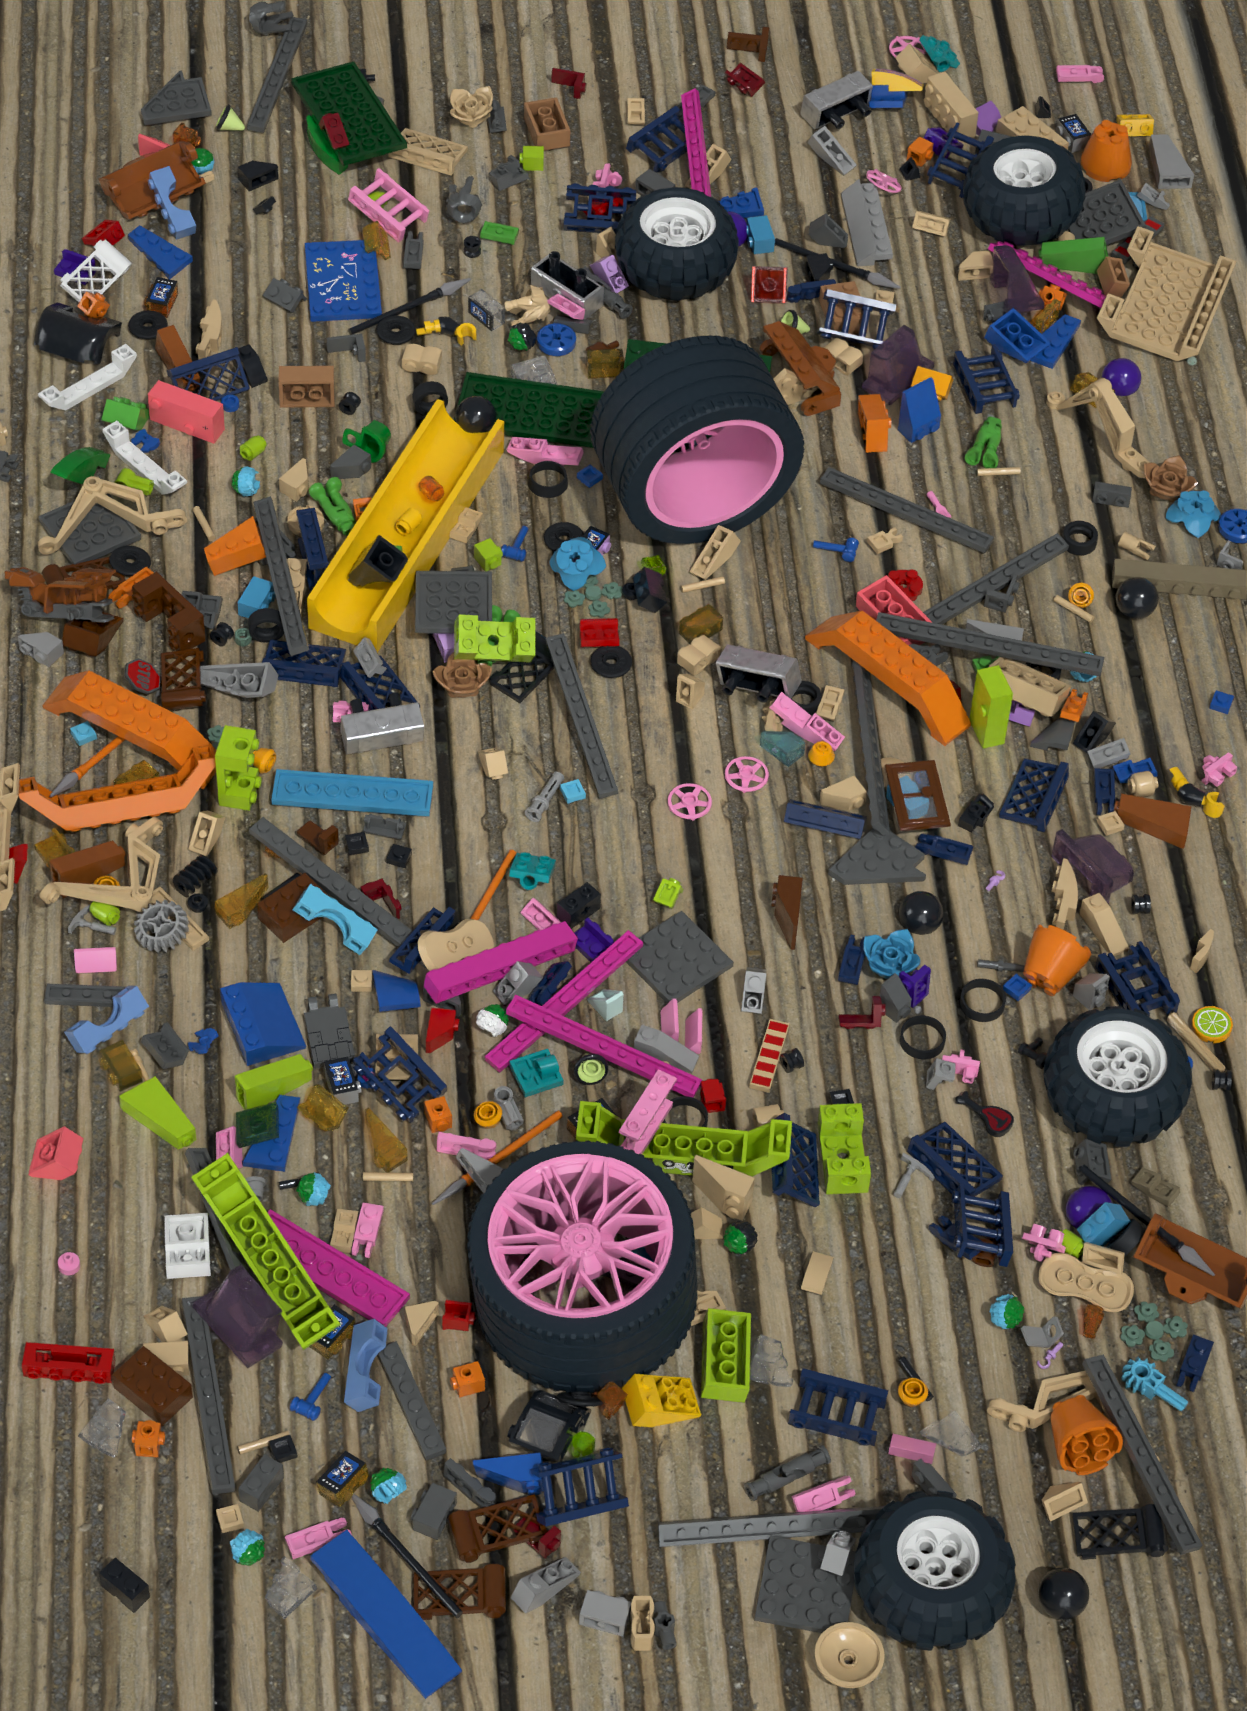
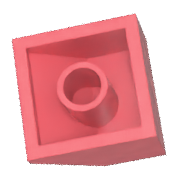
M64 1126L37 1139L28 1175L54 1180H63L74 1175L78 1169L77 1163L82 1152L84 1138Z

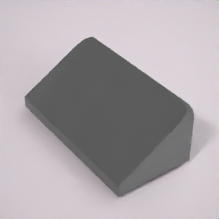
M556 315L554 323L567 325L577 333L589 334L592 320H580Z

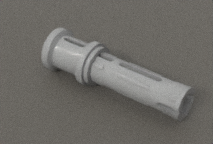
M554 772L540 795L533 798L532 805L525 810V815L529 820L533 822L541 820L542 813L549 808L550 799L565 779L562 773Z

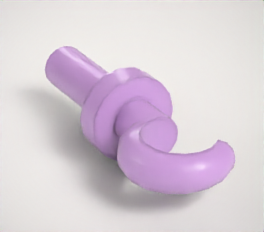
M996 871L997 874L1002 876L996 875L990 878V883L986 887L988 891L1005 879L1003 871Z
M1059 1342L1052 1350H1047L1045 1360L1048 1364L1042 1366L1037 1361L1039 1368L1047 1369L1050 1366V1359L1054 1360L1056 1358L1055 1354L1062 1348L1063 1343Z

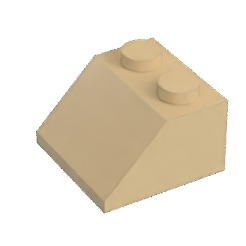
M908 44L896 57L899 63L898 67L905 72V75L916 79L922 84L927 83V77L939 74L930 58L911 44Z

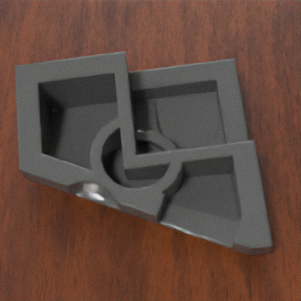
M182 591V596L203 614L204 625L210 630H214L220 615L223 598L221 596L203 595L201 592Z

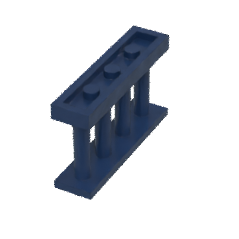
M677 106L668 110L628 139L626 149L630 153L640 149L655 162L653 171L656 173L660 170H665L670 163L687 152L686 140L683 142L668 129L669 126L675 125L685 134V126L679 120L680 109ZM663 133L677 146L671 150L656 135ZM652 141L665 155L659 158L645 143Z
M957 122L954 128H950L947 135L949 138L934 167L931 166L929 168L927 176H929L928 184L930 185L936 177L959 187L958 189L961 190L959 197L964 199V180H958L938 170L942 164L964 173L966 176L967 167L945 158L948 151L970 161L977 157L978 154L974 155L953 146L952 143L955 138L979 148V153L985 147L992 144L994 138L987 136L985 141L980 142L959 133L960 123Z
M830 289L824 292L823 299L827 300L829 304L824 328L819 327L816 334H819L824 339H831L833 337L872 346V349L878 351L888 347L889 343L884 342L883 337L887 317L895 312L896 304ZM838 303L845 304L846 307L841 332L831 330L835 306ZM855 307H860L863 311L858 336L848 334L852 311ZM878 311L880 314L876 340L865 337L870 312Z
M992 345L991 355L968 359L964 357L962 350L955 351L953 366L975 414L982 413L983 405L989 402L1009 399L1012 407H1016L1017 399L1020 397L1019 390L1015 388L1002 360V354L998 351L996 345ZM992 362L994 368L976 371L969 368L970 365ZM998 374L1000 380L978 383L974 378ZM1004 387L1005 393L987 396L980 393V390Z
M315 508L296 510L302 537L298 538V544L302 559H307L306 578L310 593L324 573V568L328 567L327 555Z
M960 1182L957 1191L954 1190L951 1197L955 1212L956 1236L954 1247L957 1248V1257H962L965 1248L995 1253L998 1256L999 1266L1007 1267L1013 1254L1009 1192L1001 1191L998 1199L989 1200L965 1195L964 1183ZM965 1203L991 1208L992 1211H995V1215L967 1210ZM966 1218L993 1223V1226H996V1230L969 1225L966 1223ZM967 1233L994 1238L997 1241V1245L967 1239Z
M803 1368L799 1387L804 1388L799 1410H790L788 1424L796 1428H806L856 1441L861 1445L875 1446L877 1431H873L872 1426L877 1408L885 1409L889 1390ZM813 1391L826 1394L820 1417L807 1413ZM836 1396L847 1399L841 1422L828 1419L834 1397ZM856 1402L869 1405L863 1428L850 1425Z
M613 1448L600 1449V1453L554 1464L544 1462L538 1464L537 1468L530 1469L531 1474L539 1478L542 1477L546 1508H544V1512L536 1513L537 1522L547 1527L628 1507V1497L619 1494L616 1490L613 1460L623 1458L622 1453L613 1450ZM604 1462L608 1493H606L605 1497L598 1498L595 1492L592 1465ZM583 1467L587 1498L585 1502L578 1503L575 1502L571 1470ZM562 1472L566 1503L564 1507L557 1508L554 1505L551 1475Z

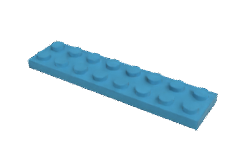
M276 769L271 801L272 805L430 817L434 781Z

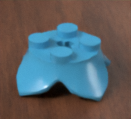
M1204 490L1183 491L1180 497L1168 508L1165 519L1173 523L1183 521L1186 530L1193 536L1200 538L1209 530L1212 520H1220L1221 513L1212 498L1209 497V492Z
M584 537L564 541L550 559L551 569L560 574L564 585L572 591L583 587L589 575H597L606 568L602 554L592 547L590 540Z
M908 929L894 931L886 939L881 938L879 935L865 936L864 952L869 961L870 969L880 977L889 979L894 973L898 976L901 971L910 973L920 965V957L913 953L914 940Z

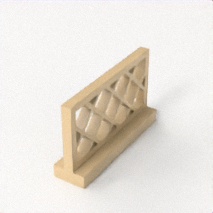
M405 128L401 134L407 142V148L389 153L388 157L452 176L454 167L468 151V146Z

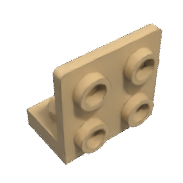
M376 1034V1053L384 1047L378 1040L383 1034ZM399 1034L418 1054V1034ZM387 1041L392 1049L385 1056L392 1062L397 1056L401 1055L406 1061L404 1056ZM379 1061L376 1062L375 1077L379 1079L378 1073L385 1068ZM401 1064L386 1075L389 1080H409L412 1077Z

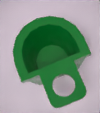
M373 420L362 428L361 434L346 428L343 433L342 442L349 447L356 445L371 454V463H374L383 458L386 446L391 439V433L386 425ZM349 434L356 438L355 443L348 440Z

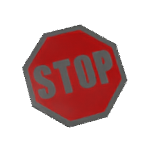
M139 658L126 663L125 678L134 690L148 695L160 689L161 676L151 663Z

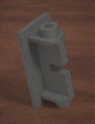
M493 100L491 105L493 109L490 112V117H488L490 133L507 131L504 107H500V103L497 100Z
M1017 298L984 305L983 320L994 322V320H998L1012 308L1021 314V308L1017 307Z
M370 813L365 815L363 832L402 839L406 823L402 822L401 819H383L381 816Z

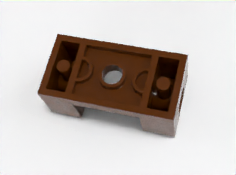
M157 571L132 586L133 611L137 617H141L145 622L163 612L167 617H170L167 619V632L170 635L168 644L172 650L193 649L206 641L203 614Z

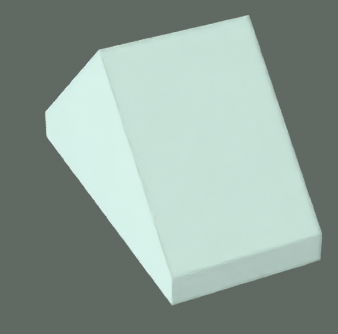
M603 989L587 999L605 1021L623 1012L624 994L622 991Z

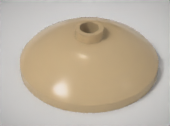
M842 1622L830 1626L820 1635L815 1646V1662L820 1673L831 1683L844 1688H858L872 1682L881 1672L884 1664V1648L878 1636L866 1626L853 1622ZM850 1660L852 1664H846L844 1661Z

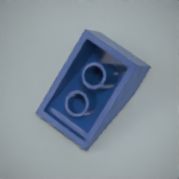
M1014 308L992 323L984 337L991 345H996L999 351L1025 363L1051 345Z
M930 377L902 392L898 431L911 443L937 431L940 428L941 413L934 380Z
M541 1453L473 1460L476 1475L481 1479L524 1494L528 1493V1495H540L543 1491L542 1477L539 1478L531 1474L530 1469L537 1468L538 1464L543 1463Z

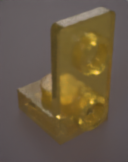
M142 760L138 764H134L125 773L118 775L113 783L116 785L160 776L157 770L145 760Z

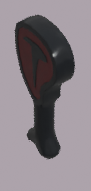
M964 1091L961 1096L955 1097L956 1104L966 1105L978 1113L980 1119L985 1122L986 1130L991 1136L1002 1137L1012 1128L1014 1116L1009 1111L997 1106H981L970 1099L968 1091Z

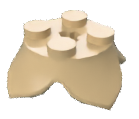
M490 86L481 87L474 94H470L464 89H452L450 103L453 109L450 110V115L470 128H475L478 124L484 122L490 117V112L493 109L491 106L493 94Z

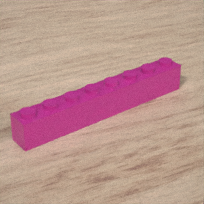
M566 921L558 924L555 923L543 930H536L527 936H520L511 942L502 943L495 948L486 949L474 956H467L458 962H452L442 968L433 969L426 973L424 988L437 1004L503 979L517 961L537 966L575 951L578 938Z

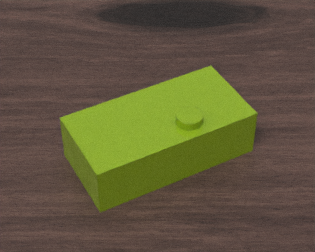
M999 665L979 669L976 674L969 720L983 749L1002 745L1005 743L1013 692Z
M707 1309L703 1320L701 1398L745 1403L750 1390L751 1313Z

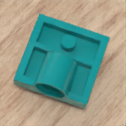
M924 35L919 39L939 72H944L949 67L957 68L960 65L957 55L951 50L950 44L945 40L940 41L932 36Z
M526 852L517 853L510 868L509 877L520 878L521 886L524 889L532 890L537 886L538 882L549 883L555 869L556 859H551L549 856H533ZM527 876H532L534 880L527 878Z
M548 1048L509 1061V1067L525 1098L564 1085V1080L559 1072L558 1061L554 1054H550Z

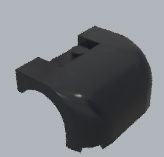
M57 302L43 310L36 328L34 345H39V349L77 362L84 363V360L95 361L94 364H100L108 337L113 332L116 336H120L122 322L107 317L101 320L85 317L81 314L73 313V307Z

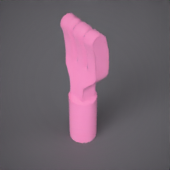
M929 491L927 497L936 508L935 512L951 518V515L940 504L933 491Z

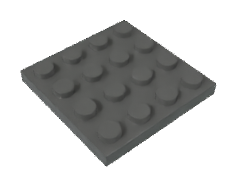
M1120 179L1085 193L1083 208L1075 223H1072L1068 230L1075 236V239L1105 237L1106 245L1134 235L1137 226L1146 229V225Z
M75 501L39 516V522L51 537H57ZM95 503L60 549L70 563L75 565L98 559L112 553L121 546H127L141 540V534L131 522Z
M416 571L415 633H454V621L458 615H478V621H492V571Z
M680 911L639 937L643 942V947L626 961L667 1004L672 999H676L677 1003L731 969L734 965V962L683 911Z
M770 1535L754 1621L823 1633L832 1625L848 1622L855 1583L854 1559L856 1551H852L847 1568L841 1576L820 1569L827 1546Z

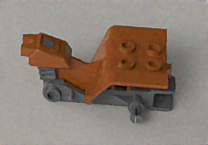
M26 567L11 568L10 571H4L5 579H9V585L18 586L20 588L17 590L23 591L19 596L24 595L20 600H24L21 612L25 616L66 618L68 620L86 619L92 622H108L114 619V615L102 614L101 606L113 603L112 599H105L107 595L105 583L110 581L116 570L82 568L72 573L71 577L64 578L63 581H55L49 585L44 583L45 579L41 573Z

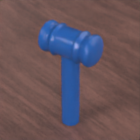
M521 527L513 546L502 545V557L521 562L525 560L526 550H521L520 546L528 532V527Z
M848 538L845 545L814 540L813 548L843 552L842 559L846 562H852L855 559L859 541L856 538Z
M324 1373L306 1400L300 1399L298 1396L294 1397L290 1403V1410L315 1421L320 1415L321 1408L315 1406L314 1403L331 1379V1376Z

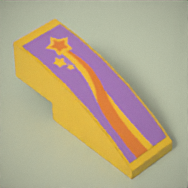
M886 69L872 70V85H889V91H923L924 84L908 75Z

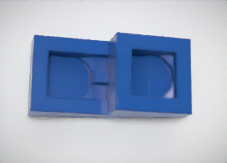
M1151 758L1136 763L1128 760L1113 766L1120 783H1128V779L1131 778L1132 774L1137 772L1150 771L1154 777L1158 776Z

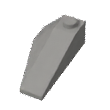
M270 662L201 666L202 686L245 698L264 697L274 692L278 680V673Z

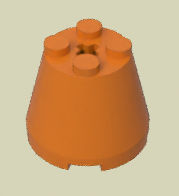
M1103 120L1094 129L1080 160V165L1086 171V175L1098 181L1110 182L1111 179H1123L1130 173L1132 158L1126 126L1109 120Z
M1039 924L1032 936L1023 974L1027 978L1026 981L1033 988L1039 986L1044 989L1043 991L1046 994L1054 996L1087 964L1091 957V951L1087 946L1082 947L1076 941L1077 937L1052 925L1044 928Z
M1078 1395L1075 1398H1070L1063 1402L1060 1401L1053 1405L1050 1421L1057 1458L1065 1471L1076 1472L1077 1475L1092 1474L1108 1466L1107 1461L1115 1453H1120L1123 1439L1118 1428L1084 1395Z

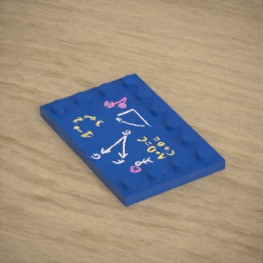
M375 240L305 243L311 322L372 319L382 314Z

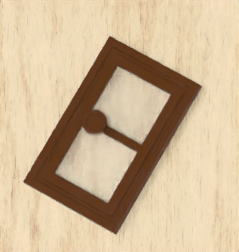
M935 760L885 765L900 831L951 826Z

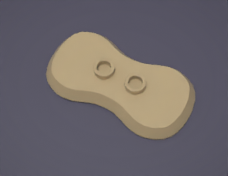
M465 919L449 931H426L418 939L420 957L429 971L442 968L452 962H458L467 956H474L486 949L494 948L490 931L484 923L475 919Z
M1054 1253L1050 1258L1046 1257L1039 1270V1282L1049 1293L1056 1296H1074L1085 1299L1105 1312L1124 1310L1130 1304L1133 1297V1281L1127 1274H1119L1087 1266L1069 1254Z

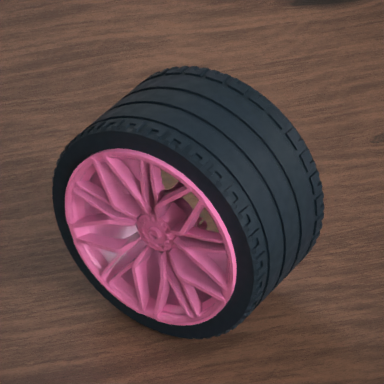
M707 335L684 338L662 345L641 356L627 366L610 383L599 399L592 416L593 421L591 422L590 429L592 445L628 518L635 528L647 537L666 543L692 544L709 541L718 525L736 532L754 522L769 511L788 491L800 470L805 449L803 447L804 437L801 433L802 431L763 359L749 345L725 336ZM694 440H696V442H697V444H698V445L695 446V447H694ZM685 443H689L688 450H685ZM681 447L682 452L672 454L676 449Z
M573 1141L569 1143L562 1142V1144L557 1145L553 1144L546 1148L542 1147L540 1150L532 1151L528 1155L520 1157L515 1163L512 1162L507 1169H503L501 1174L492 1180V1184H488L486 1192L480 1196V1202H477L475 1205V1212L472 1213V1221L469 1223V1233L467 1236L468 1258L479 1324L483 1334H485L486 1341L491 1345V1349L493 1352H497V1357L500 1360H504L508 1368L512 1367L513 1372L516 1374L520 1373L524 1379H530L532 1383L543 1385L547 1389L552 1388L558 1392L561 1390L568 1393L579 1391L595 1394V1392L603 1393L611 1389L617 1390L619 1387L624 1386L634 1374L649 1375L652 1371L658 1370L660 1365H664L669 1356L672 1357L675 1354V1349H679L681 1346V1341L686 1338L687 1331L690 1330L691 1322L694 1320L698 1289L695 1236L691 1211L687 1206L686 1198H683L682 1191L677 1188L676 1182L671 1180V1176L668 1173H664L659 1165L656 1166L652 1160L644 1158V1155L637 1154L631 1149H625L623 1146L601 1143L600 1141ZM618 1233L629 1238V1240L615 1242L614 1238ZM644 1247L654 1262L631 1251ZM528 1254H530V1256H529V1257L524 1261V1263L519 1267V1265L521 1264V1262L523 1261V1259H524ZM621 1257L627 1258L650 1269V1271H647L645 1269H642L640 1267L629 1264L619 1259ZM540 1259L551 1264L555 1269L523 1287L518 1283ZM616 1268L644 1277V1279L631 1292L623 1296ZM608 1271L611 1273L618 1298L608 1303L591 1281ZM561 1280L556 1305L544 1302L531 1294ZM566 1280H572V1289L566 1307H560ZM585 1287L601 1305L591 1308H571L577 1289Z

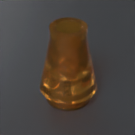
M1090 1304L1083 1310L1084 1337L1090 1339L1096 1337V1333L1105 1316L1102 1307Z

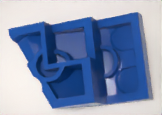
M872 85L871 99L869 101L870 108H903L908 91H889V85Z
M372 970L379 1012L421 1007L419 991L415 981Z

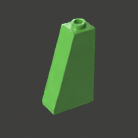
M1105 237L1043 242L1042 249L1039 250V258L1046 265L1051 264L1061 270L1098 274L1097 269L1106 256H1108Z

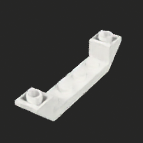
M124 344L111 352L112 363L61 392L52 385L38 393V396L49 406L66 411L122 379L136 359L137 353L127 344Z
M118 421L102 429L115 455L141 477L154 480L153 487L162 495L172 493L187 484V480L177 471L168 474L130 442L128 430Z

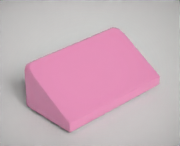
M556 294L547 300L548 304L570 317L580 320L584 319L585 309L564 296Z
M532 898L520 912L538 930L548 928L555 923H561L557 917L535 898Z
M115 947L74 949L76 973L117 971Z
M672 999L660 1012L661 1031L678 1042L677 1000Z
M701 1008L693 1012L685 1021V1047L696 1054L701 1053L702 1045Z
M232 1126L216 1132V1160L228 1153L236 1166L242 1168V1147H240V1145L242 1146V1137L240 1136L241 1132L236 1127Z
M893 1434L888 1454L916 1461L922 1459L924 1463L932 1464L936 1443Z

